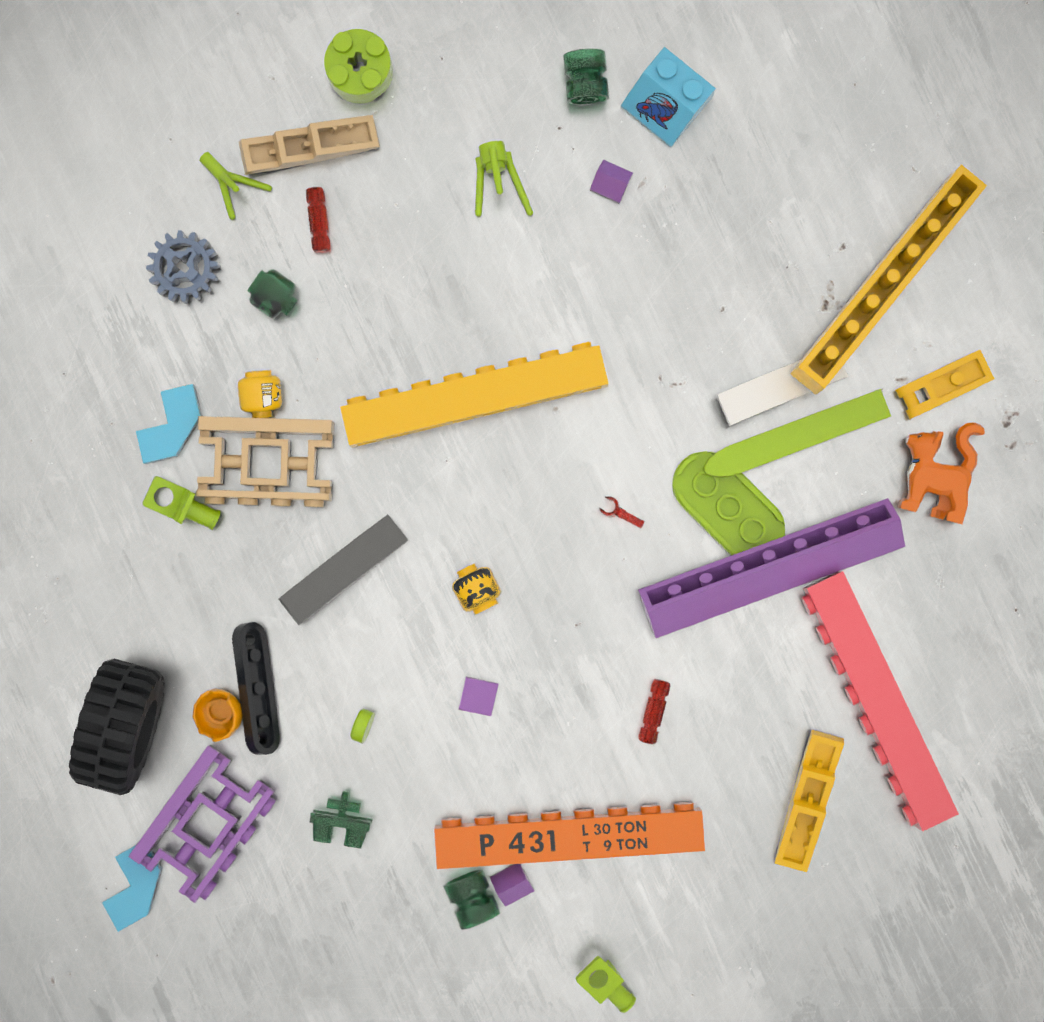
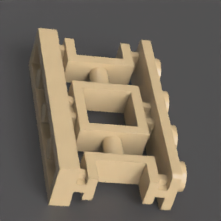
M198 416V430H200L198 443L201 445H215L214 477H197L198 490H196V496L205 498L204 504H225V498L238 499V505H258V499L271 500V506H291V500L304 501V507H324V501H332V481L316 480L317 448H333L335 423L332 420ZM211 432L256 434V438H242L241 455H224L225 439L222 437H211ZM277 434L322 435V440H308V457H290L291 441L289 439H277ZM251 446L281 447L280 479L250 478ZM224 468H241L240 484L254 486V491L209 490L210 484L223 485ZM290 470H307V487L320 488V493L275 492L276 486L289 487Z

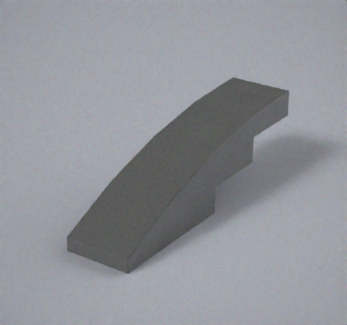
M387 514L311 572L278 600L295 622L300 625L376 567L382 560L404 545L408 539Z

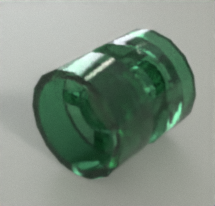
M589 48L565 53L563 55L564 72L566 76L570 77V80L566 82L567 103L589 105L608 100V79L602 76L607 71L605 51Z
M483 869L468 872L443 885L449 902L457 905L454 914L461 930L480 925L501 913L494 895L487 893L490 885Z

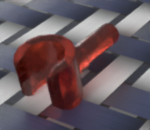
M605 497L610 502L615 503V509L608 513L599 508L604 516L608 518L617 516L642 528L645 521L621 508L619 502L614 497Z

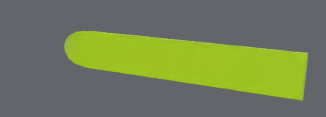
M879 389L729 445L710 457L703 469L705 474L714 477H728L740 474L889 418L891 414L883 393Z

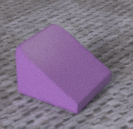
M466 676L458 710L491 716L499 684Z

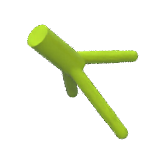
M205 152L199 159L218 180L228 216L231 220L235 219V213L227 185L234 192L239 191V187L234 181L266 191L272 190V186L227 171L209 152Z

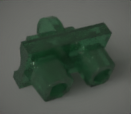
M342 791L341 800L328 798L327 808L339 810L338 813L316 809L311 812L309 823H313V841L331 843L334 827L346 828L344 846L361 848L367 832L372 828L373 818L348 815L347 811L360 813L361 803L350 802V792Z

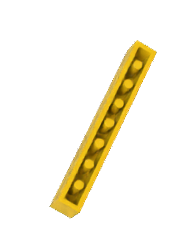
M962 164L951 173L790 374L815 395L825 389L987 185Z
M591 342L580 343L572 346V352L560 354L559 350H551L539 354L540 359L527 362V357L517 358L508 361V367L495 370L494 365H488L475 369L476 375L463 377L462 373H455L444 376V382L431 385L430 380L411 384L412 390L399 393L398 388L380 391V397L367 400L366 396L347 399V405L340 408L349 446L354 448L608 387L609 383L600 346L592 347Z

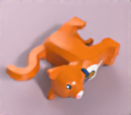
M974 422L966 423L959 428L955 436L956 446L963 455L964 461L958 466L941 464L933 460L941 446L943 432L938 431L936 433L933 431L932 433L909 434L906 445L911 451L912 461L907 471L908 494L906 498L899 501L898 508L916 512L926 492L938 495L939 500L937 506L930 509L929 516L942 520L946 517L947 521L963 525L968 507V489L972 479V472L977 465L978 456L974 447L969 443V437L971 435H983L985 429L980 424Z

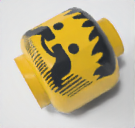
M474 563L457 572L459 579L454 581L452 589L464 611H473L474 615L498 604L496 598L500 596L501 589L490 568L481 567L477 569Z

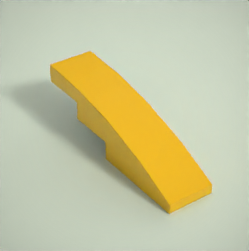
M811 730L783 825L775 864L807 872L826 816V805L835 781V770L844 746V738Z

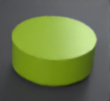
M364 708L359 711L350 734L352 740L362 744L365 742L374 721V712Z

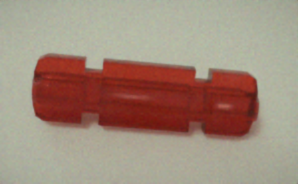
M311 187L306 189V200L310 204L307 209L310 233L313 234V237H311L312 249L314 252H325L330 250L329 236L326 235L329 231L326 206L323 205V202H325L324 190L322 187Z
M654 679L650 691L652 692V697L648 698L643 723L645 724L644 727H641L639 740L643 743L653 745L657 742L659 734L657 727L661 726L667 702L665 701V696L669 695L671 687L667 681Z

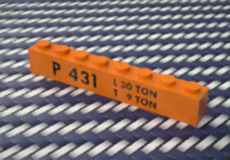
M693 802L675 803L674 809L661 810L660 805L654 804L641 806V811L628 812L627 807L607 808L608 814H594V809H580L574 811V816L561 817L560 811L542 812L541 818L528 819V814L525 813L508 815V820L495 821L494 816L474 817L475 823H461V818L442 819L441 825H435L434 828L437 869L705 851L702 810L700 807L694 808Z

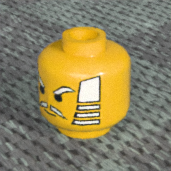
M271 370L245 372V377L238 381L240 409L244 412H252V418L272 417V410H277L282 406L281 381L278 376L272 375Z

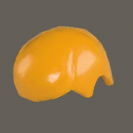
M216 688L201 694L193 708V720L198 728V733L211 738L213 742H218L232 736L242 722V710L239 700L232 693Z

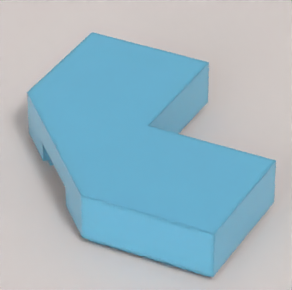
M193 384L161 391L168 424L136 431L144 464L177 457L190 433L198 424V416H201Z
M135 846L115 857L131 886L102 902L118 932L149 914L156 885L162 870L158 863L156 868L150 872L145 866L129 858L128 856ZM151 851L149 854V856L152 858L154 857L153 851Z

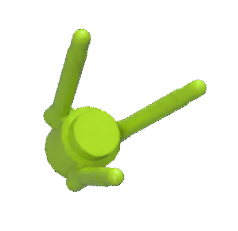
M491 141L481 144L479 146L480 156L475 158L477 166L475 215L479 217L482 214L484 169L486 168V173H493L496 192L501 195L503 188L500 172L506 169V165L526 213L531 216L533 211L514 167L511 152H506L503 141Z

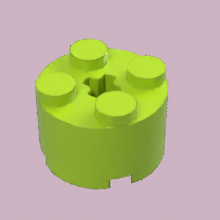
M351 29L339 32L333 37L325 52L324 67L328 80L335 92L344 100L355 104L369 103L389 88L393 76V66L386 44L376 34L364 29ZM357 62H363L364 66H361L359 71H354L353 66H356Z

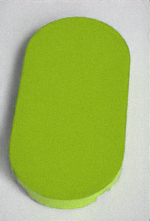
M703 451L693 453L682 460L673 475L672 488L677 502L729 555L732 556L785 536V522L781 512L743 473L728 477H714L705 474L703 467L715 452Z

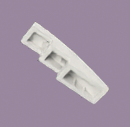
M801 360L717 394V399L729 426L811 393L812 391L790 374ZM844 365L828 385L848 377Z

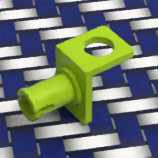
M159 476L153 478L142 502L143 506L170 517L180 524L187 518L211 530L215 527L220 516L219 510L195 501V493ZM166 487L172 491L173 500L169 505L159 506L156 504L154 494L157 489Z
M600 956L595 957L575 978L577 983L600 1005L608 999L621 1013H625L635 1004L636 997L622 985L625 980L609 960L605 962Z

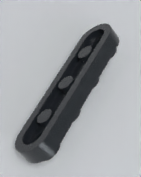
M256 622L242 623L233 631L232 644L245 742L251 753L255 755H268L275 752L278 748L280 734L267 636L260 624Z

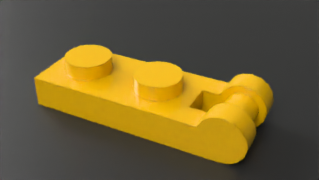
M978 350L895 391L899 399L903 398L908 408L906 413L910 420L994 380V377L981 350ZM923 388L928 400L919 403L915 391Z

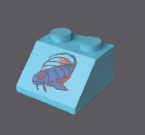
M664 47L642 73L621 104V107L668 146L672 147L712 99L716 88Z

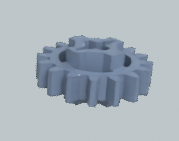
M178 230L177 238L175 239L166 233L165 244L158 241L154 243L159 249L157 253L148 252L147 256L154 261V264L147 265L146 270L155 273L149 279V282L152 285L160 283L157 292L162 296L169 291L168 299L172 302L177 299L178 295L183 303H188L189 295H193L197 300H200L201 295L199 291L203 289L210 293L212 290L207 283L209 280H218V277L212 273V270L220 268V264L216 261H211V258L217 255L214 249L205 250L209 242L205 238L197 242L198 235L195 232H191L189 237L186 238L184 232ZM179 246H190L185 251L172 250ZM201 257L204 260L202 276L199 274L198 263L202 260ZM165 258L167 260V271L162 274V263ZM180 261L186 263L189 267L186 273L177 267ZM184 282H192L194 284L187 288L175 287Z

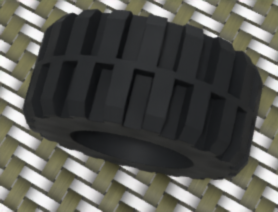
M118 659L104 661L102 666L98 668L96 676L93 677L90 684V689L85 696L70 751L69 774L77 784L117 795H124L133 790L146 763L161 712L165 683L163 682L164 677L159 671Z

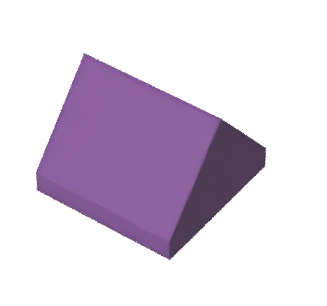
M603 159L590 190L620 203L633 172Z
M513 864L490 876L494 889L505 907L535 891L521 864Z

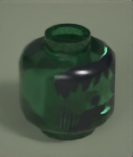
M270 269L267 272L261 270L247 290L251 294L249 297L251 305L270 318H276L281 312L287 316L298 301L293 296L296 291L295 283L275 269Z

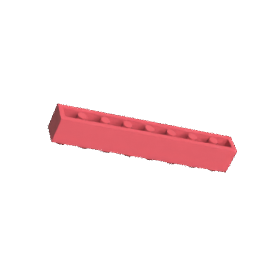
M838 571L804 587L805 596L801 597L809 615L815 613L820 624L816 627V631L824 645L829 643L834 653L830 660L838 675L844 674L848 683V686L844 687L851 704H858L863 716L859 717V721L867 736L872 734L877 744L873 748L874 753L881 766L886 764L892 775L887 779L896 796L901 794L906 806L902 808V812L910 826L915 825L919 830L925 831L958 815L959 813L844 572Z

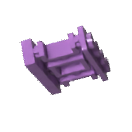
M211 745L206 747L128 856L136 863L145 866L150 872L156 868L161 859L182 872L188 879L179 892L190 898L189 900L193 903H196L200 897L203 900L209 897L217 883L212 881L219 870L223 872L228 870L237 857L232 853L239 842L244 845L248 842L257 829L252 825L259 814L265 817L276 802L272 798L275 791L260 780H257L248 793L222 775L232 760L221 754L220 751ZM215 762L219 764L212 777L225 787L216 800L212 801L203 793H199L194 801L190 802L188 799ZM257 793L261 794V799L235 834L231 830L239 819L225 810L236 794L248 803L252 802ZM201 803L228 821L210 848L183 830ZM176 817L179 822L171 832L185 841L184 845L175 857L163 848H159L153 858L150 857V852ZM218 848L221 849L223 852L197 889L192 887L200 874L188 867L186 863L196 849L209 859L212 858Z

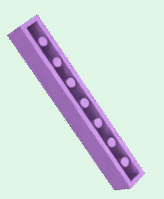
M887 498L639 589L642 604L655 638L904 548L905 541L901 519Z

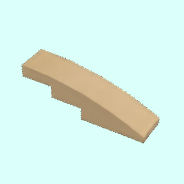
M373 115L310 123L304 128L275 131L273 135L241 139L239 141L245 175L321 162L380 147Z

